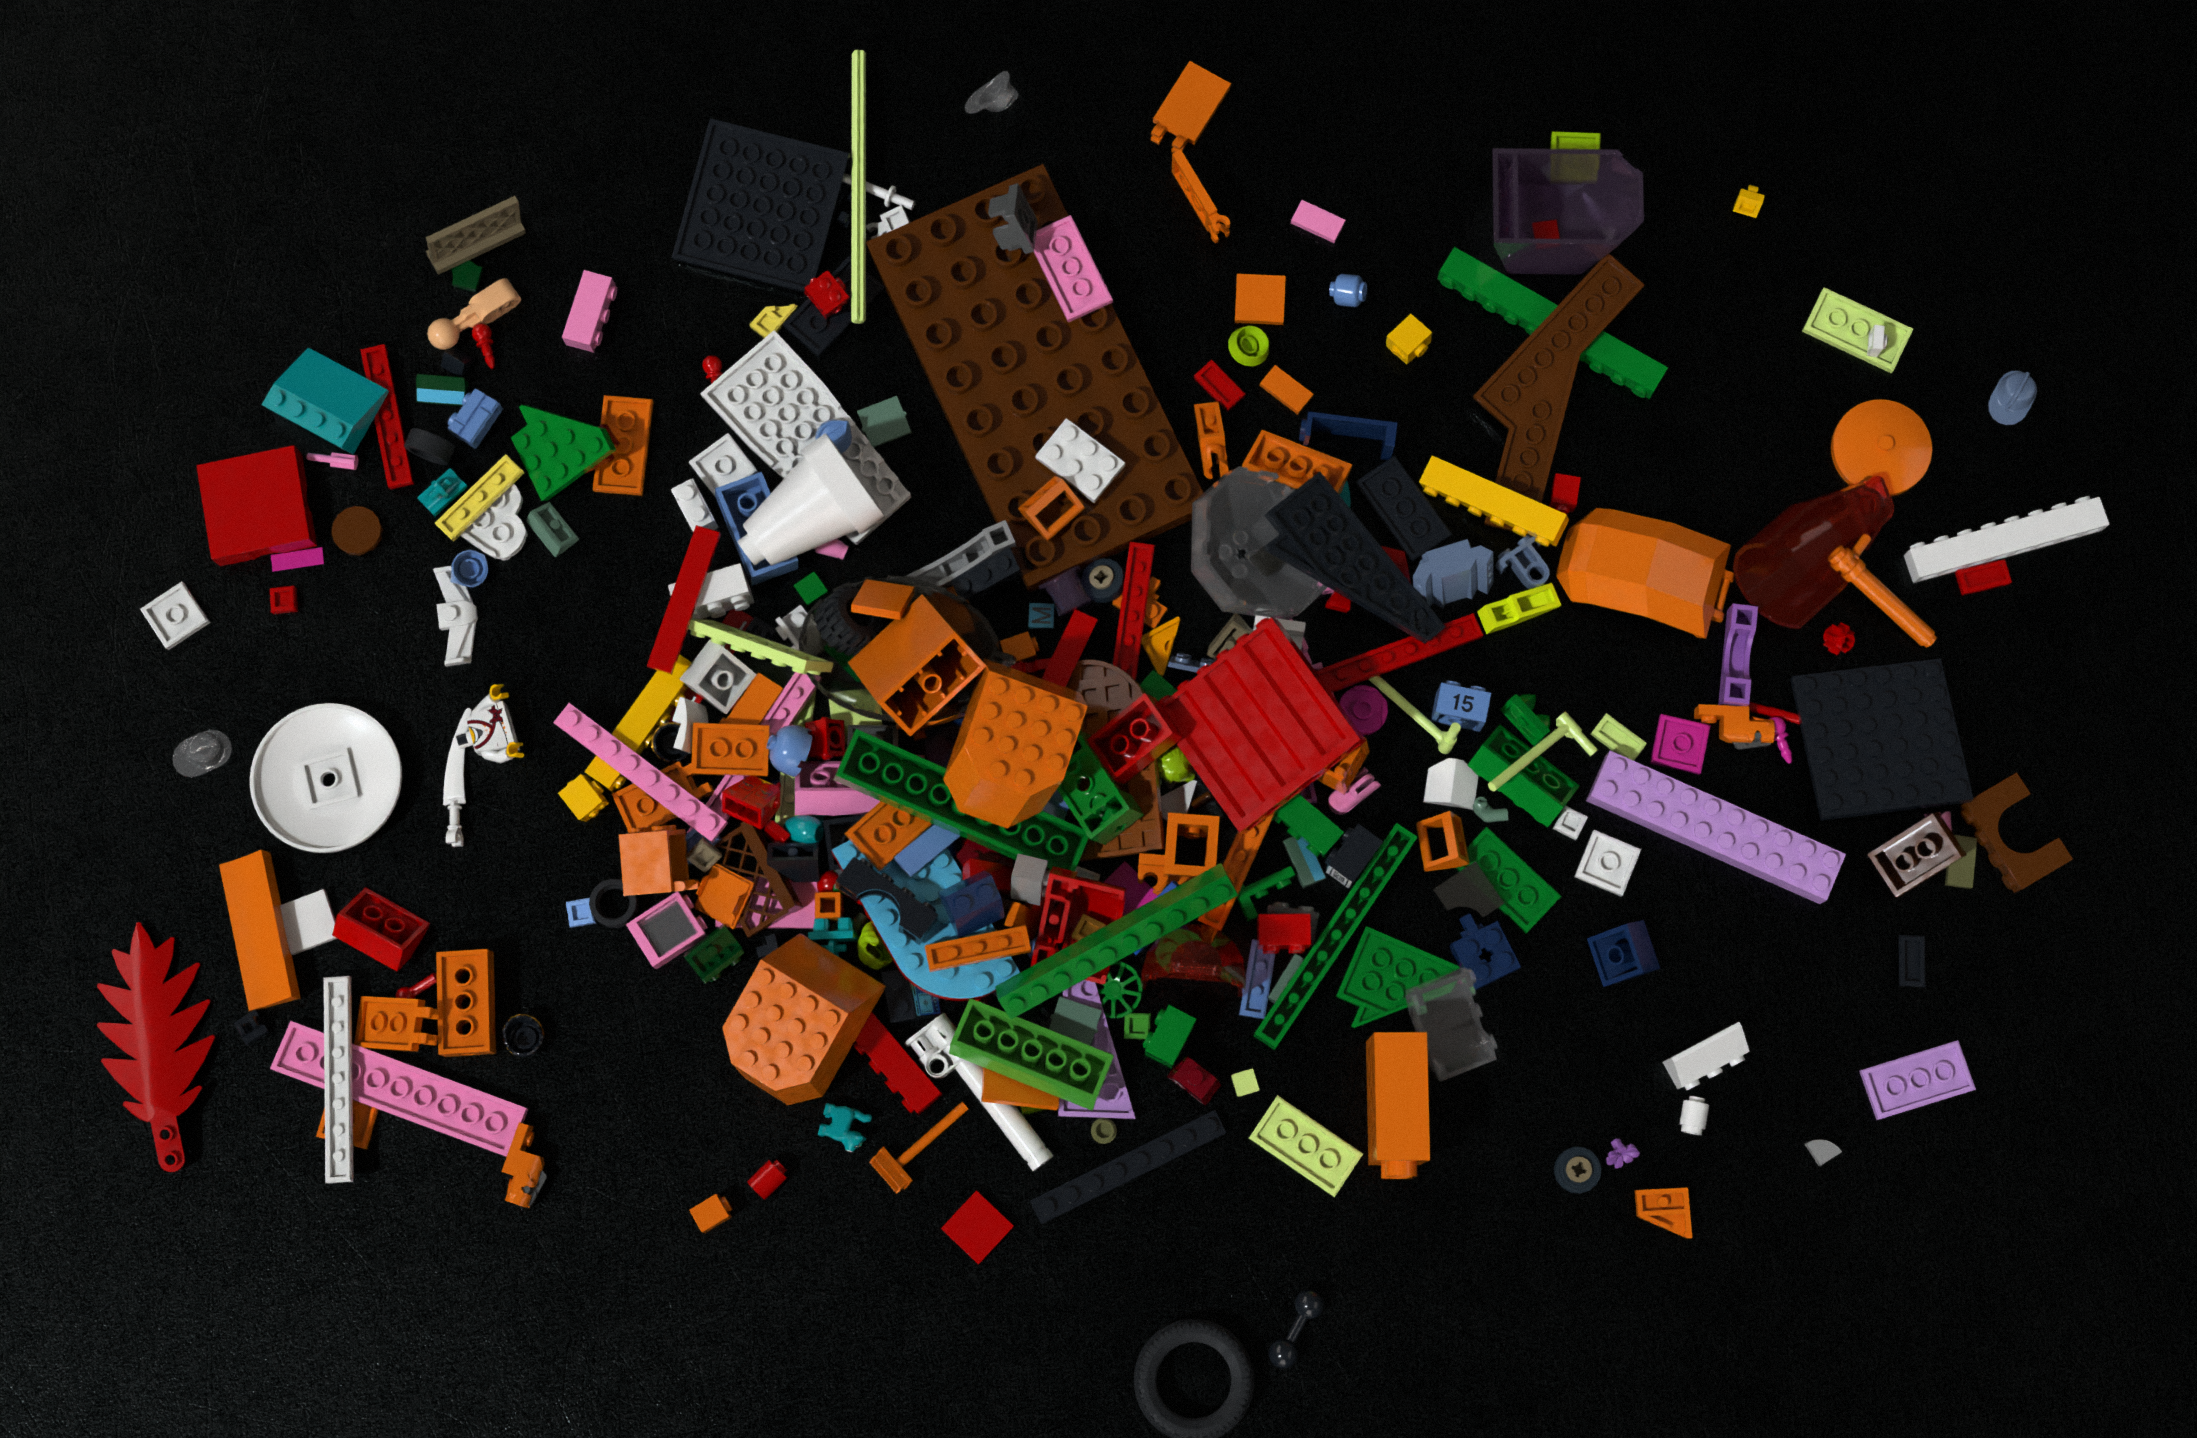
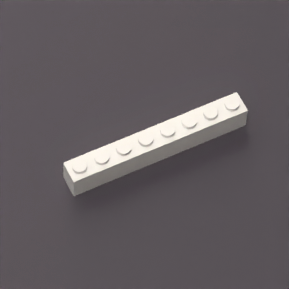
M2085 496L2075 500V504L2067 506L2066 502L2051 507L2052 510L2043 512V509L2028 513V517L2020 519L2019 516H2013L2004 520L2005 523L2000 525L1992 522L1981 526V530L1973 532L1972 529H1966L1957 533L1958 536L1953 538L1945 535L1934 539V543L1925 545V542L1911 545L1904 558L1913 583L1956 572L1960 569L2100 532L2109 525L2100 497L2090 499V496Z

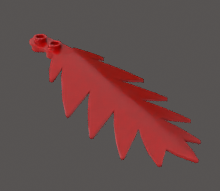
M137 922L132 937L130 954L116 949L112 950L116 966L131 990L101 983L97 984V988L107 1001L122 1016L133 1023L99 1022L97 1027L125 1053L137 1060L103 1058L101 1062L112 1077L136 1100L141 1102L125 1101L123 1106L137 1118L151 1122L159 1164L165 1171L175 1172L181 1169L185 1163V1154L177 1116L190 1107L202 1090V1086L199 1085L185 1094H181L190 1085L206 1059L215 1036L211 1035L181 1050H176L188 1038L211 1001L207 999L171 1016L191 986L200 963L193 964L164 983L173 958L175 938L170 937L155 949L149 934L141 922ZM164 1129L168 1130L170 1133V1137L168 1139H165L162 1136V1131ZM168 1155L175 1157L174 1164L168 1163Z

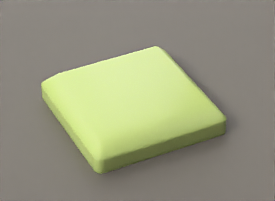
M1253 1069L1231 1075L1238 1097L1259 1091Z

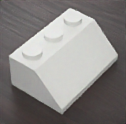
M1738 1022L1663 1061V1064L1676 1088L1685 1087L1686 1090H1689L1700 1084L1699 1078L1707 1075L1710 1079L1723 1072L1721 1069L1723 1065L1730 1063L1732 1067L1744 1061L1743 1055L1750 1051L1742 1026Z

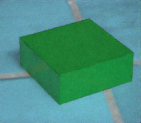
M812 572L794 585L808 607L829 594L815 572Z

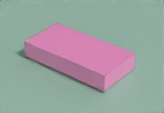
M1301 200L1291 219V224L1332 243H1335L1345 223V219L1304 200Z

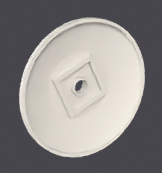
M334 703L316 704L298 709L276 723L257 748L250 772L251 798L263 824L283 842L295 848L314 853H331L346 850L370 838L390 817L399 798L402 784L400 756L393 739L386 729L367 713L348 705ZM329 773L334 774V784L324 786L323 778Z

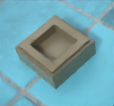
M704 838L686 854V859L704 873L722 857V852Z

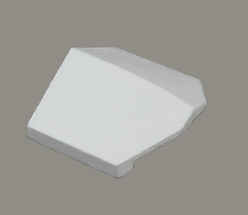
M1448 758L1428 768L1423 802L1473 810L1478 775L1467 766L1464 760Z

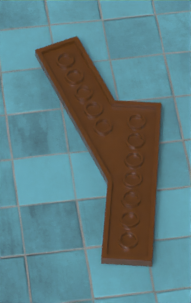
M1609 253L1600 260L1473 396V399L1509 430L1495 483L1539 503L1543 499L1580 355L1645 286ZM1486 516L1484 525L1512 531L1513 527L1506 524L1503 527L1498 526L1490 521V517Z

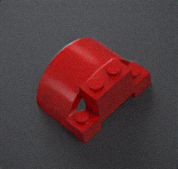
M1053 866L1049 873L1045 902L1031 966L1059 952L1058 943H1062L1064 938L1062 950L1077 942V940L1072 938V934L1083 914L1106 925L1123 917L1127 895L1126 888L1077 876L1078 872ZM1111 965L1084 980L1105 984Z

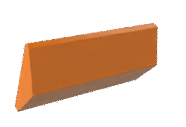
M1261 430L1244 460L1242 468L1298 489L1318 472H1321L1340 495L1352 469V464Z

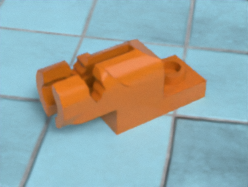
M1219 402L1194 404L1204 475L1208 479H1213L1211 455L1215 453L1216 464H1219L1220 477H1225L1229 471Z

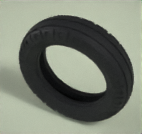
M1185 1319L1166 1325L1146 1342L1136 1362L1134 1389L1138 1404L1145 1417L1165 1435L1171 1438H1218L1235 1427L1245 1415L1253 1396L1254 1371L1247 1350L1232 1332L1208 1320ZM1199 1342L1215 1348L1226 1360L1231 1373V1388L1226 1401L1217 1411L1202 1418H1186L1174 1413L1162 1401L1157 1388V1372L1160 1363L1169 1351L1184 1343Z

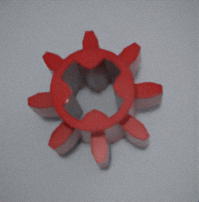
M1842 622L1838 626L1832 624L1824 632L1823 640L1825 643L1823 645L1828 647V651L1836 655L1840 651L1846 653L1854 646L1855 632L1850 630V626Z

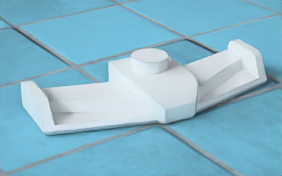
M451 566L434 568L433 571L446 603L436 604L439 629H449L444 665L447 667L471 663L475 627L478 620L477 607L474 605L466 586L450 582Z

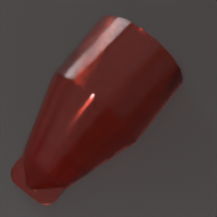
M1868 475L1858 484L1792 504L1749 540L1735 554L1733 565L1736 582L1746 600L1752 606H1758V612L1775 624L1800 629L1848 584L1841 576V572L1835 571L1830 566L1831 563L1828 561L1829 555L1841 545L1852 550L1863 534L1871 537V541L1864 549V551H1868L1881 527L1893 516L1894 504L1884 479L1881 476Z
M1201 924L1183 925L1157 939L1147 952L1141 978V988L1143 990H1146V984L1149 980H1156V976L1157 978L1231 983L1232 980V986H1238L1237 997L1243 996L1246 987L1244 960L1235 943L1218 929Z

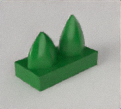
M1515 694L1500 711L1535 746L1550 732V716L1534 714L1533 709L1536 695L1524 694L1518 696Z

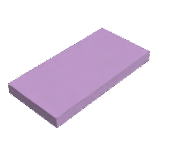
M1958 1040L1859 1071L1876 1120L1976 1090Z

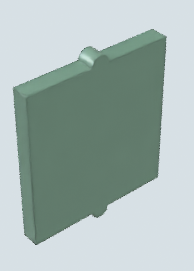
M897 396L857 411L863 425L862 432L866 433L873 448L912 433L906 420L907 413L902 410Z
M1059 997L1055 1012L1050 1016L1052 1021L1049 1030L1091 1046L1094 1035L1098 1033L1097 1025L1102 1010Z

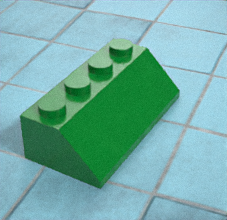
M1499 725L1467 766L1476 775L1491 782L1531 748L1503 726ZM1539 755L1498 788L1497 791L1502 792L1513 800L1515 805L1526 810L1537 822L1549 827L1580 785Z

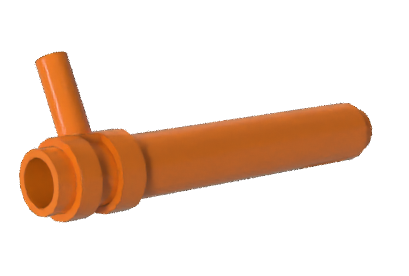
M1863 534L1852 550L1841 545L1829 555L1828 561L1831 563L1830 566L1835 571H1840L1841 576L1847 582H1852L1920 646L1927 648L1935 642L1937 638L1934 635L1935 631L1865 567L1866 564L1859 558L1871 541L1869 535Z

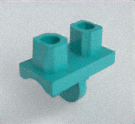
M449 468L436 481L433 480L431 482L432 485L417 498L436 516L468 486Z
M838 918V931H830L829 919H815L813 932H808V938L816 943H829L828 945L821 946L838 956L839 952L847 951V945L839 943L858 942L859 934L855 932L854 920L852 918Z

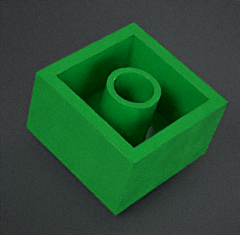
M1168 1005L1166 1010L1161 1008L1155 1020V1025H1157L1155 1032L1149 1031L1143 1043V1047L1146 1048L1145 1055L1172 1069L1196 1023V1018L1171 1005Z

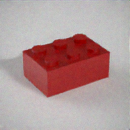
M1144 693L1090 736L1087 742L1113 780L1125 784L1182 739L1183 736L1158 700Z

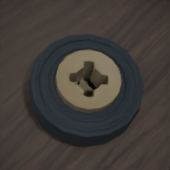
M1102 558L1095 560L1086 567L1082 574L1083 590L1090 599L1096 602L1107 603L1113 601L1123 592L1125 572L1117 562L1111 559Z
M1575 1146L1559 1154L1555 1162L1554 1174L1557 1182L1565 1190L1571 1193H1583L1590 1191L1597 1185L1601 1177V1165L1599 1159L1592 1151L1585 1147Z

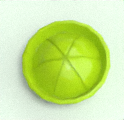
M1245 326L1236 329L1231 334L1228 340V349L1231 356L1238 363L1253 367L1260 365L1266 360L1269 354V340L1260 328Z

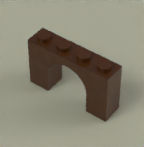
M2018 773L2011 775L1977 795L1972 802L1959 806L1961 817L1967 824L1972 826L1977 842L1986 848L1991 864L1999 868L2003 875L2002 880L2008 889H2012L2014 893L2073 860L2060 838L2049 842L2032 853L2015 852L2008 848L2001 840L1998 832V822L2001 814L2008 807L2031 794Z

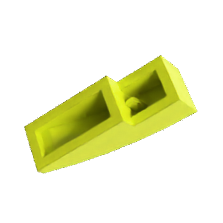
M1549 583L1487 604L1477 613L1486 634L1556 609L1561 606L1553 584Z

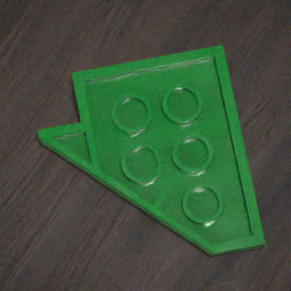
M519 406L528 425L513 435L511 439L541 501L550 500L616 451L605 428L532 406Z
M1366 926L1336 997L1359 1007L1351 1025L1352 1028H1357L1449 992L1460 966Z

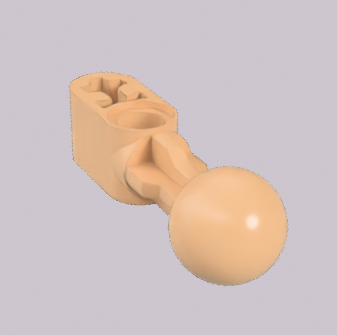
M507 278L500 279L474 295L470 299L469 305L463 308L460 315L452 320L440 318L433 321L428 328V339L438 349H450L458 342L461 331L467 327L474 328V326L480 323L489 324L515 308L521 302V297Z

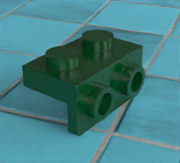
M722 924L683 954V956L705 984L708 981L713 982L719 978L722 970L727 966L737 964L742 959L745 951L727 927Z

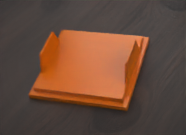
M715 863L710 868L708 875L704 876L696 892L698 898L693 908L735 929L755 883Z

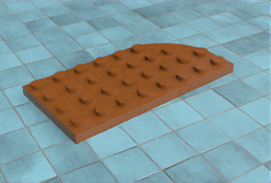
M1099 660L1078 661L1066 688L1080 692L1088 707L1080 730L1091 736L1145 693L1140 684L1127 672ZM1157 758L1125 784L1114 780L1120 790L1132 795L1144 815L1106 845L1088 838L1079 862L1165 850ZM1084 778L1080 782L1081 791H1086L1090 787L1089 778ZM1069 808L1064 821L1082 828Z

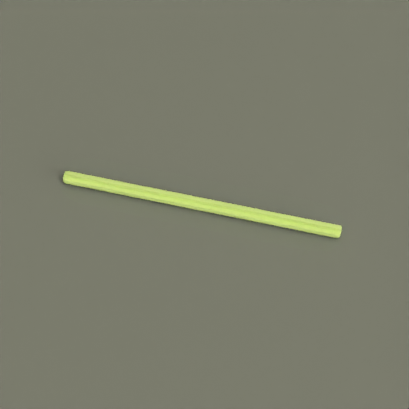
M854 50L852 53L851 321L856 324H862L866 320V53L863 50Z

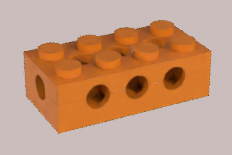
M489 949L436 952L437 1009L442 1010L441 1018L438 1020V1055L454 1057L496 1054L494 952ZM469 972L470 979L466 983H462L463 974ZM470 997L471 1003L469 1007L463 1009V1000ZM470 1022L471 1030L468 1034L464 1035L463 1027L466 1023Z

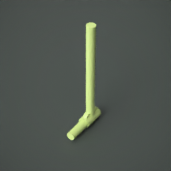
M1380 676L1368 679L1436 739L1441 753L1448 754L1451 752L1461 729L1460 724L1452 723L1447 732L1441 731Z
M1565 711L1556 719L1557 729L1489 782L1488 787L1490 790L1496 791L1564 735L1572 739L1574 738L1590 757L1598 749L1582 733L1580 726Z

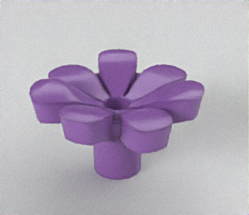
M1615 1139L1611 1142L1614 1150L1608 1153L1606 1161L1608 1165L1614 1164L1615 1168H1621L1623 1161L1630 1163L1640 1153L1634 1144L1624 1146L1621 1139Z

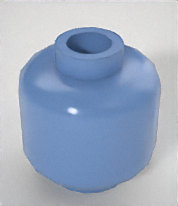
M1340 274L1335 282L1330 284V296L1334 297L1335 303L1339 306L1357 307L1366 299L1367 284L1363 282L1359 275Z

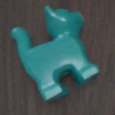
M826 1103L823 1115H825V1118L832 1117V1122L830 1125L821 1123L818 1135L822 1137L828 1136L842 1142L845 1150L853 1152L861 1147L866 1138L858 1131H850V1127L854 1119L866 1123L871 1121L872 1116L864 1114L855 1108Z

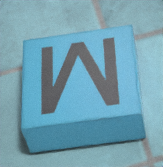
M1029 603L1028 628L1053 630L1054 604Z

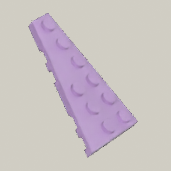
M1082 980L1064 990L1063 998L1102 1010L1097 1025L1098 1033L1094 1035L1091 1046L1110 1053L1114 1057L1093 1111L1059 1098L1058 1116L1135 1119L1096 983Z

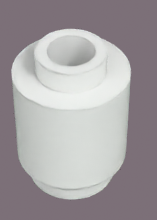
M1690 1096L1689 1100H1683L1679 1123L1682 1125L1681 1132L1702 1135V1130L1706 1128L1709 1105L1705 1104L1704 1098Z

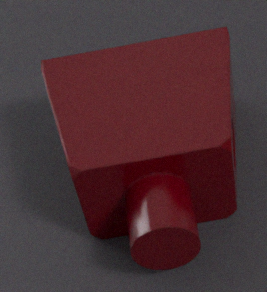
M1182 1056L1167 1075L1168 1078L1205 1106L1221 1086L1217 1078L1187 1056Z

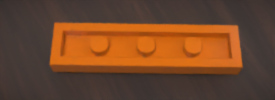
M1026 925L929 944L924 947L929 972L1031 952Z

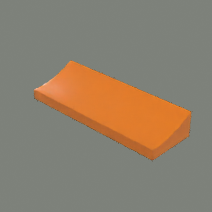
M261 849L236 860L219 864L249 1011L301 999L293 958L288 946L280 908L281 900L271 853Z

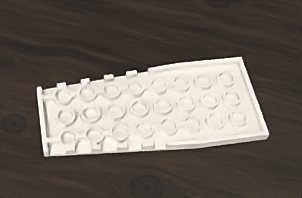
M775 330L700 393L744 443L783 479L804 457L801 450L815 441L816 431L823 422L831 419L848 421L852 432V442L849 448L841 454L886 516L862 534H859L857 530L847 534L846 536L855 545H858L911 498L910 492L906 490L899 481V478L887 466L884 459L876 452L866 436L861 433L855 422L843 410L840 403L825 384Z

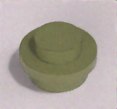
M1108 1118L1097 1119L1091 1127L1093 1139L1101 1144L1110 1143L1117 1133L1116 1125Z

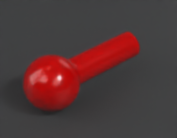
M430 974L412 987L398 989L395 998L416 999L418 994L437 983V974Z

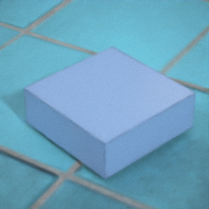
M590 898L566 902L569 926L571 928L596 923V919L589 907Z

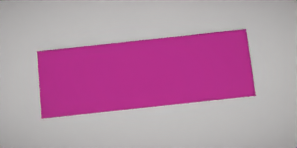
M322 547L271 555L272 572L324 564Z

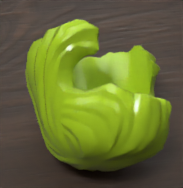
M1176 743L1157 758L1159 777L1163 778L1164 782L1171 784L1173 781H1183L1188 783L1195 778V769Z
M870 921L865 924L857 942L859 959L872 969L879 970L885 968L893 962V959L872 922Z

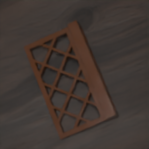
M742 822L740 827L722 837V840L714 845V847L726 849L723 863L718 864L738 871L737 874L742 876L743 872L754 875L753 882L755 885L748 898L746 907H744V915L742 913L739 919L748 938H751L791 912H797L802 909L803 905L789 879L767 865L769 842L762 829L760 830L748 823ZM743 834L746 839L743 851L732 848L735 837ZM731 851L742 853L739 868L728 866ZM747 855L754 856L758 862L755 872L744 870ZM759 877L767 878L769 882L767 894L755 891ZM754 894L766 897L762 911L751 909ZM771 898L778 900L783 908L782 911L775 915L767 913ZM750 911L761 914L759 924L752 929L747 922Z

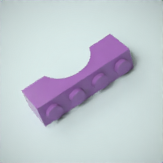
M1733 603L1727 610L1718 705H1749L1751 690L1749 661L1752 641L1756 632L1758 606Z

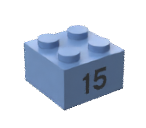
M1446 681V684L1441 683L1436 692L1431 722L1449 726L1456 722L1460 724L1461 728L1480 732L1486 722L1491 693L1485 692L1486 689L1479 686H1471L1469 689L1460 687L1461 684L1454 681Z

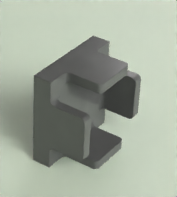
M1017 183L1009 186L1007 194L990 199L988 214L990 218L1002 215L1004 220L1008 222L1006 225L993 229V235L1002 250L1008 249V251L1022 248L1024 253L1027 254L1034 252L1038 219Z

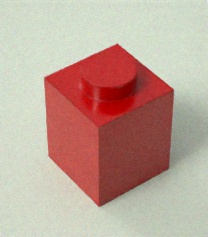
M1556 473L1552 481L1549 507L1564 514L1573 512L1577 505L1581 477Z

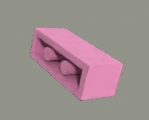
M586 270L583 271L562 335L566 345L594 352L596 345L599 346L603 337L601 330L603 324L608 322L610 316V309L608 308L610 302L614 301L617 295V287L612 277Z

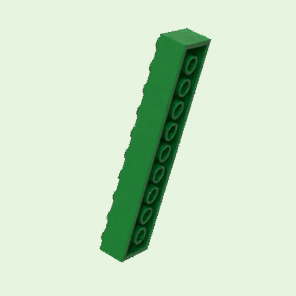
M858 729L853 733L834 776V781L1016 860L1018 854L1047 860L1048 871H1051L1053 866L1071 871L1076 870L1089 838L1083 828L1044 811L1008 829L958 811L949 788L943 780L946 768Z

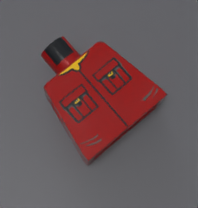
M757 776L746 777L722 791V812L761 830L780 807V781L775 777H771L767 781Z

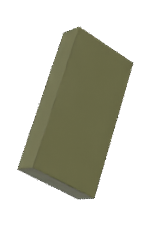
M1954 835L1967 855L1946 868L1945 885L1971 889L1973 888L1977 838Z

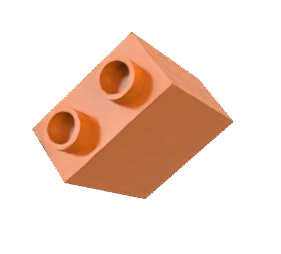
M923 594L906 608L900 620L894 619L848 662L876 702L910 737L986 667V664Z
M1374 1032L1366 1041L1368 1165H1381V1179H1412V1177L1417 1176V1165L1430 1160L1427 1032Z

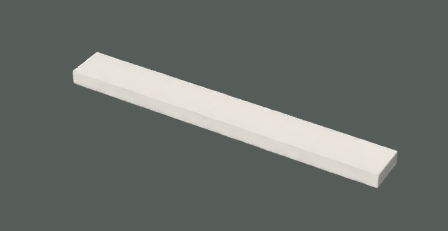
M350 976L324 978L325 1183L331 1184L354 1182L352 994Z

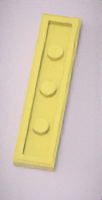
M505 454L435 524L454 542L524 474V471Z

